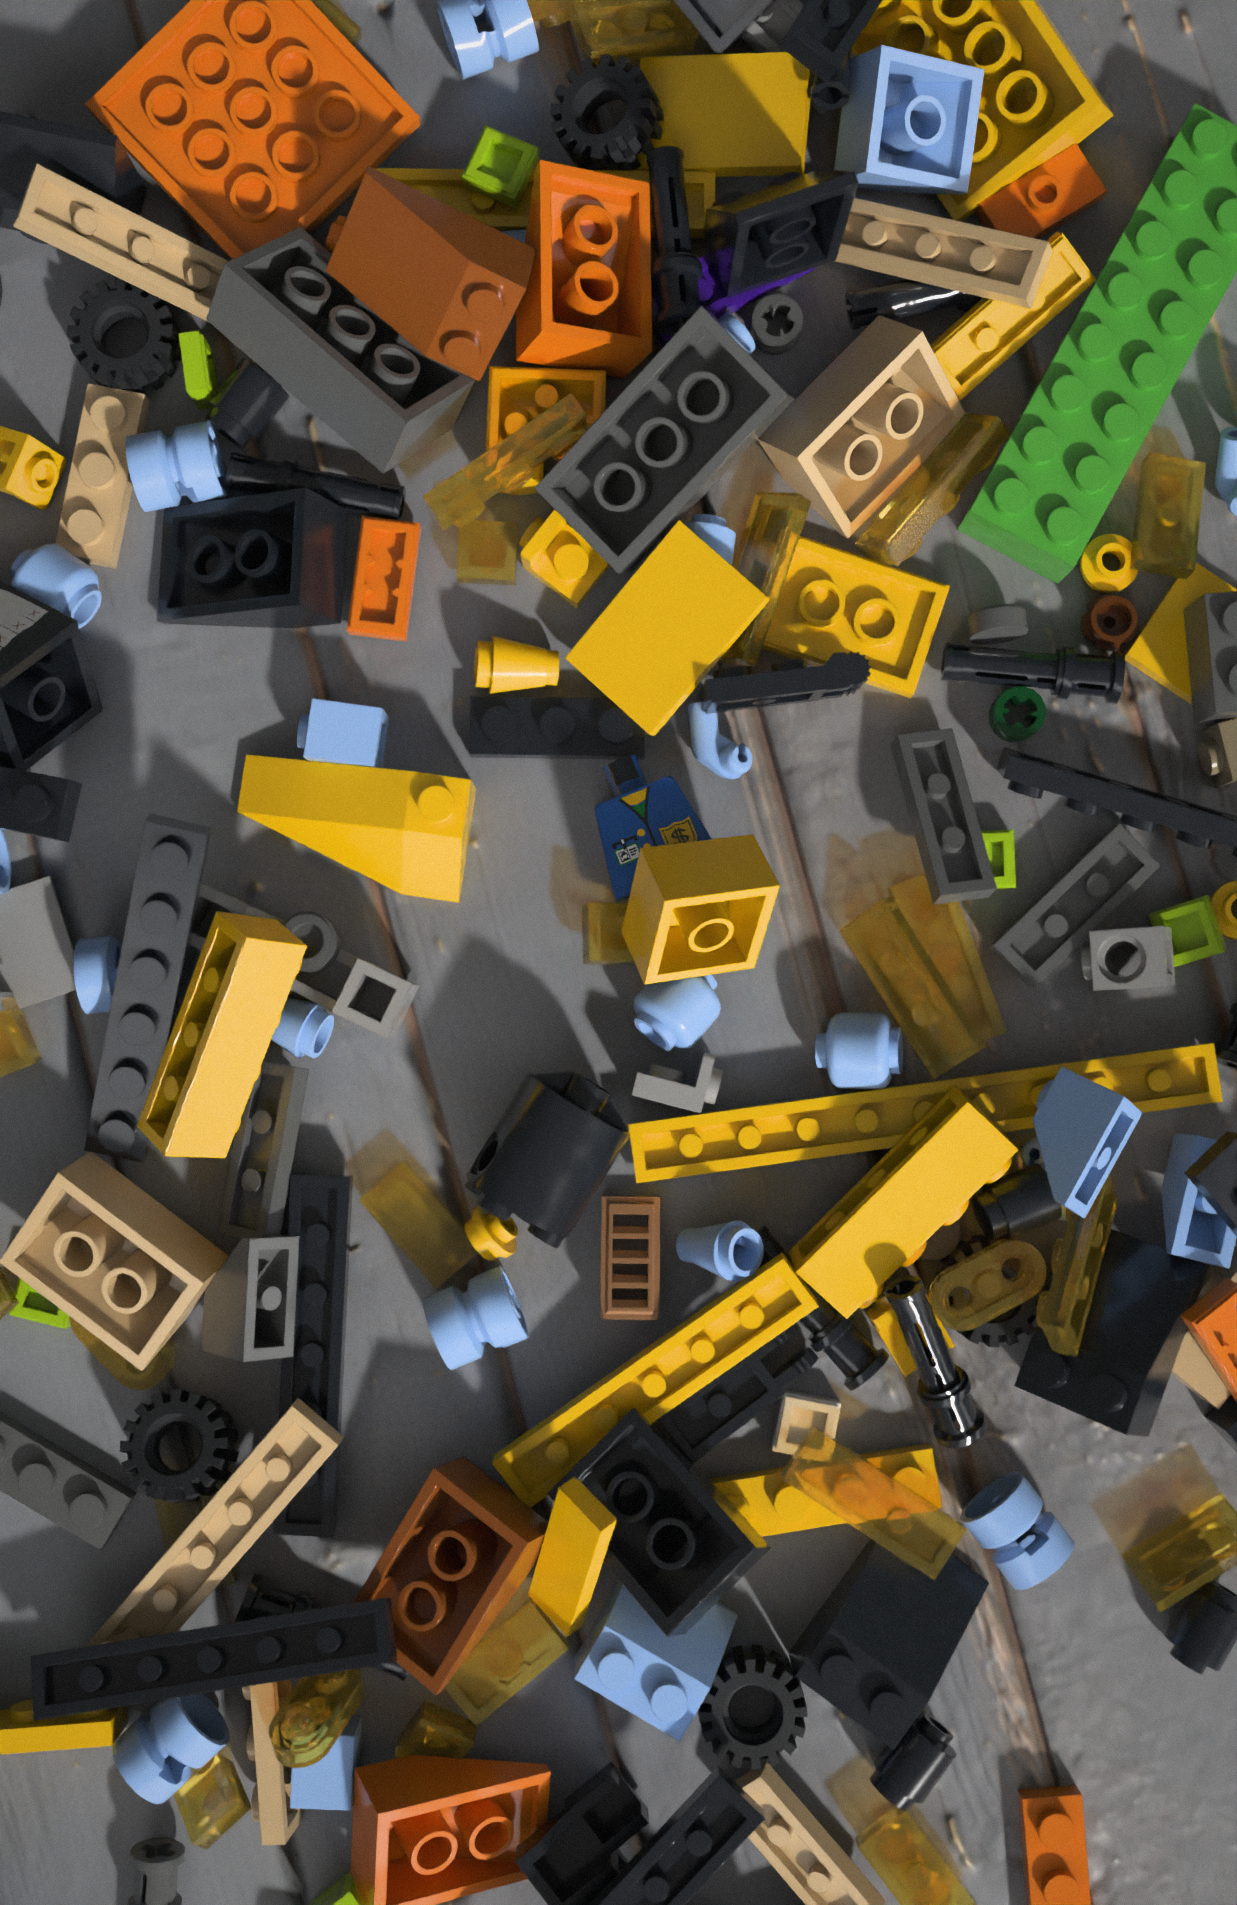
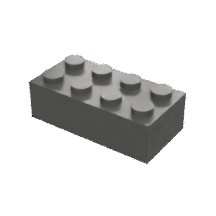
M302 227L225 263L206 320L383 474L452 430L475 379L423 355L325 270L332 253Z
M701 306L542 479L535 489L618 574L631 572L668 534L678 520H681L783 413L795 398L711 312Z

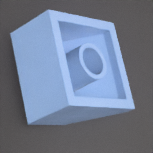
M884 45L850 58L849 99L842 106L834 170L855 171L859 182L858 188L883 193L954 195L968 193L984 69Z
M619 1580L576 1654L574 1679L680 1742L712 1686L738 1617L737 1612L717 1602L686 1634L667 1637Z

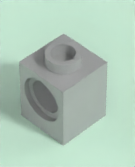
M1152 926L1089 931L1090 944L1082 945L1081 964L1085 980L1092 979L1093 991L1175 986L1171 927ZM1130 942L1139 950L1141 962L1136 972L1129 976H1123L1117 972L1113 965V954L1121 944Z

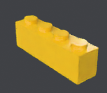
M216 911L137 1127L164 1156L226 1158L234 1135L240 1127L242 1114L254 1083L260 1075L262 1062L274 1031L280 1023L282 1010L295 976L300 971L302 958L307 948L304 942L275 919Z
M954 1086L788 1251L795 1272L847 1319L858 1308L864 1309L870 1306L882 1293L884 1282L900 1266L908 1267L913 1264L924 1252L927 1245L926 1241L942 1225L948 1226L957 1221L966 1211L969 1205V1198L985 1183L990 1184L1001 1178L1009 1169L1012 1163L1011 1157L1018 1151V1148L998 1125L959 1088Z

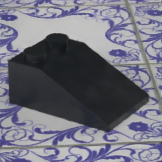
M818 169L804 175H800L799 172H789L775 178L768 184L767 188L747 195L741 191L726 194L716 200L711 208L706 209L703 235L726 297L730 298L835 261L859 184L855 171Z
M306 487L164 508L157 621L163 624L292 629L341 624L347 509Z
M1094 1222L1034 1329L1014 1386L1125 1435L1149 1437L1187 1330V1325L1180 1315L1196 1303L1209 1265L1169 1254L1165 1248Z
M632 1408L547 1493L555 1502L558 1488L575 1477L616 1517L617 1521L604 1562L667 1637L686 1634L771 1549L735 1506L636 1408Z
M901 1515L887 1516L788 1654L794 1676L894 1750L929 1702L989 1582Z

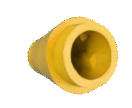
M491 635L490 641H476L474 687L488 688V693L493 694L545 687V685L557 686L559 651L547 650L546 648Z

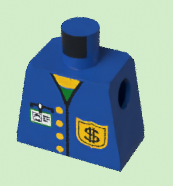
M636 755L623 757L603 767L615 798L594 807L616 904L629 899L640 848L712 839L674 778L670 775L647 784Z

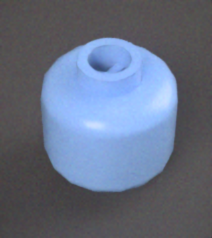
M44 544L34 550H25L12 564L10 570L12 587L77 620L79 629L85 626L98 611L102 599L101 592H99L98 574L61 545Z
M712 975L645 984L634 998V1010L637 1014V1017L634 1019L636 1028L647 1040L662 1050L670 1051L673 1047L679 1049L691 1048L720 1014L721 1003L714 991L717 987L716 980Z
M882 1012L836 1013L828 1024L827 1033H817L815 1059L817 1068H827L830 1081L840 1089L885 1088L889 1085L893 1074L902 1073L901 1027H892L890 1019Z

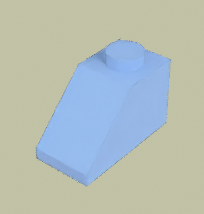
M1061 1066L1055 1079L1047 1082L1042 1088L1037 1099V1112L1032 1120L1054 1200L1085 1219L1143 1112L1123 1095Z
M1174 1133L1161 1189L1167 1253L1230 1269L1237 1237L1184 1173L1217 1140L1199 1135Z

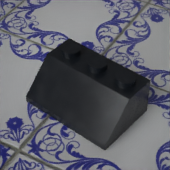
M0 111V227L20 231L23 236L30 240L48 244L13 227L30 176L36 164L141 216L147 188L117 135Z

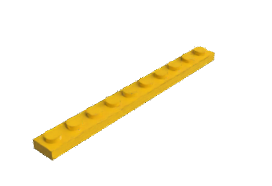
M1202 1043L628 1123L636 1183L893 1148L954 1086L959 1088L1004 1132L1034 1128L1032 1119L1037 1112L1038 1096L1045 1084L1055 1079L1061 1066L1123 1095L1143 1113L1223 1102L1214 1043Z

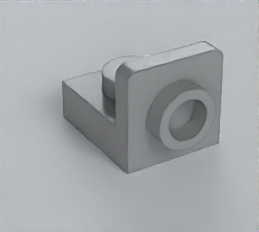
M701 1053L694 1084L689 1086L683 1084L685 1072L651 1064L648 1075L636 1072L631 1095L701 1113L704 1102L715 1104L723 1070L713 1068L716 1055Z

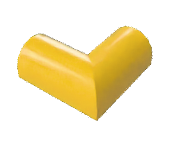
M489 366L485 486L492 491L503 494L529 495L538 493L535 487L544 478L546 432L585 433L606 410V370Z

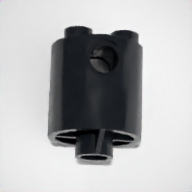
M572 1070L541 1074L528 1072L467 1172L468 1181L465 1187L479 1196L477 1203L491 1214L508 1221L512 1213H514L520 1219L530 1224L527 1230L533 1236L552 1247L558 1248L563 1239L568 1238L630 1137V1133L626 1128L613 1095Z

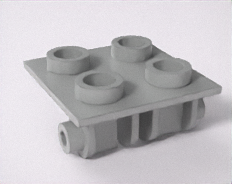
M51 876L11 888L5 894H0V1015L75 991L74 947Z

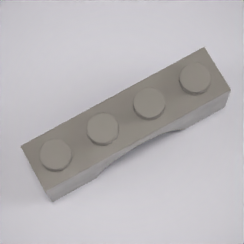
M201 883L189 945L199 950L203 949L216 911L275 919L282 925L285 921L214 887ZM340 948L336 960L328 968L315 973L299 971L290 990L384 1038H395L419 985Z

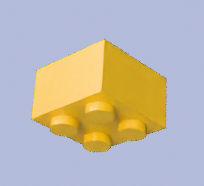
M754 834L640 848L621 933L644 985L755 968L780 884Z

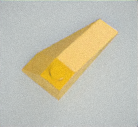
M246 754L237 812L402 895L460 902L476 787L471 779L407 770Z

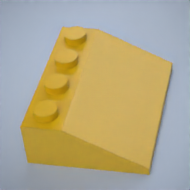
M882 0L852 46V52L856 56L884 45L984 69L968 193L962 195L937 194L952 219L956 221H963L974 214L979 203L1075 143L1078 145L1114 116L1038 0Z

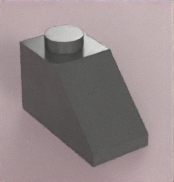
M282 1235L244 1237L241 1239L205 1290L202 1352L240 1362L293 1357L300 1236Z

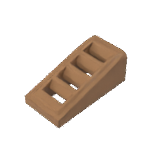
M602 1195L600 1319L659 1320L660 1196ZM613 1214L648 1215V1226H613ZM613 1239H648V1250L613 1249ZM612 1263L647 1264V1274H612ZM612 1288L647 1289V1299H612Z

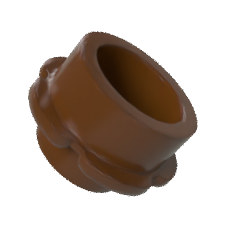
M1102 594L1088 602L1086 606L1087 613L1082 615L1080 620V628L1083 636L1086 639H1092L1097 649L1115 651L1120 647V644H1128L1134 639L1138 630V616L1134 605L1128 599L1118 595L1109 596ZM1105 618H1111L1114 621L1112 628L1105 626Z

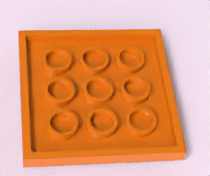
M190 0L85 103L89 113L109 134L118 136L127 153L230 260L299 227H302L310 234L361 184L368 166L378 168L421 125L420 116L311 0Z

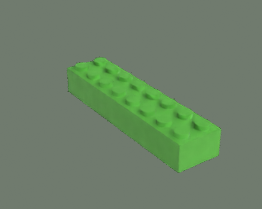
M1194 103L1172 139L1099 271L1096 281L1088 291L957 530L1056 584H1059L1078 562L1237 272V125Z

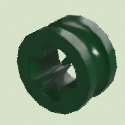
M1024 686L1012 687L999 695L991 704L988 713L989 724L993 732L1000 739L1008 742H1022L1036 734L1043 726L1046 718V705L1042 697L1033 689ZM1007 701L1015 707L1020 706L1022 703L1028 706L1031 713L1024 718L1030 721L1028 728H1025L1019 722L1012 726L1006 723L1004 716L1010 711V709L1004 708Z

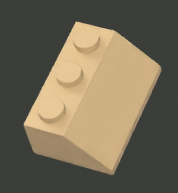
M878 315L757 440L782 479L840 535L848 539L968 416L923 331Z
M88 1152L57 1173L0 1259V1263L127 1361L143 1371L203 1299L205 1290L224 1265L229 1255L95 1153Z

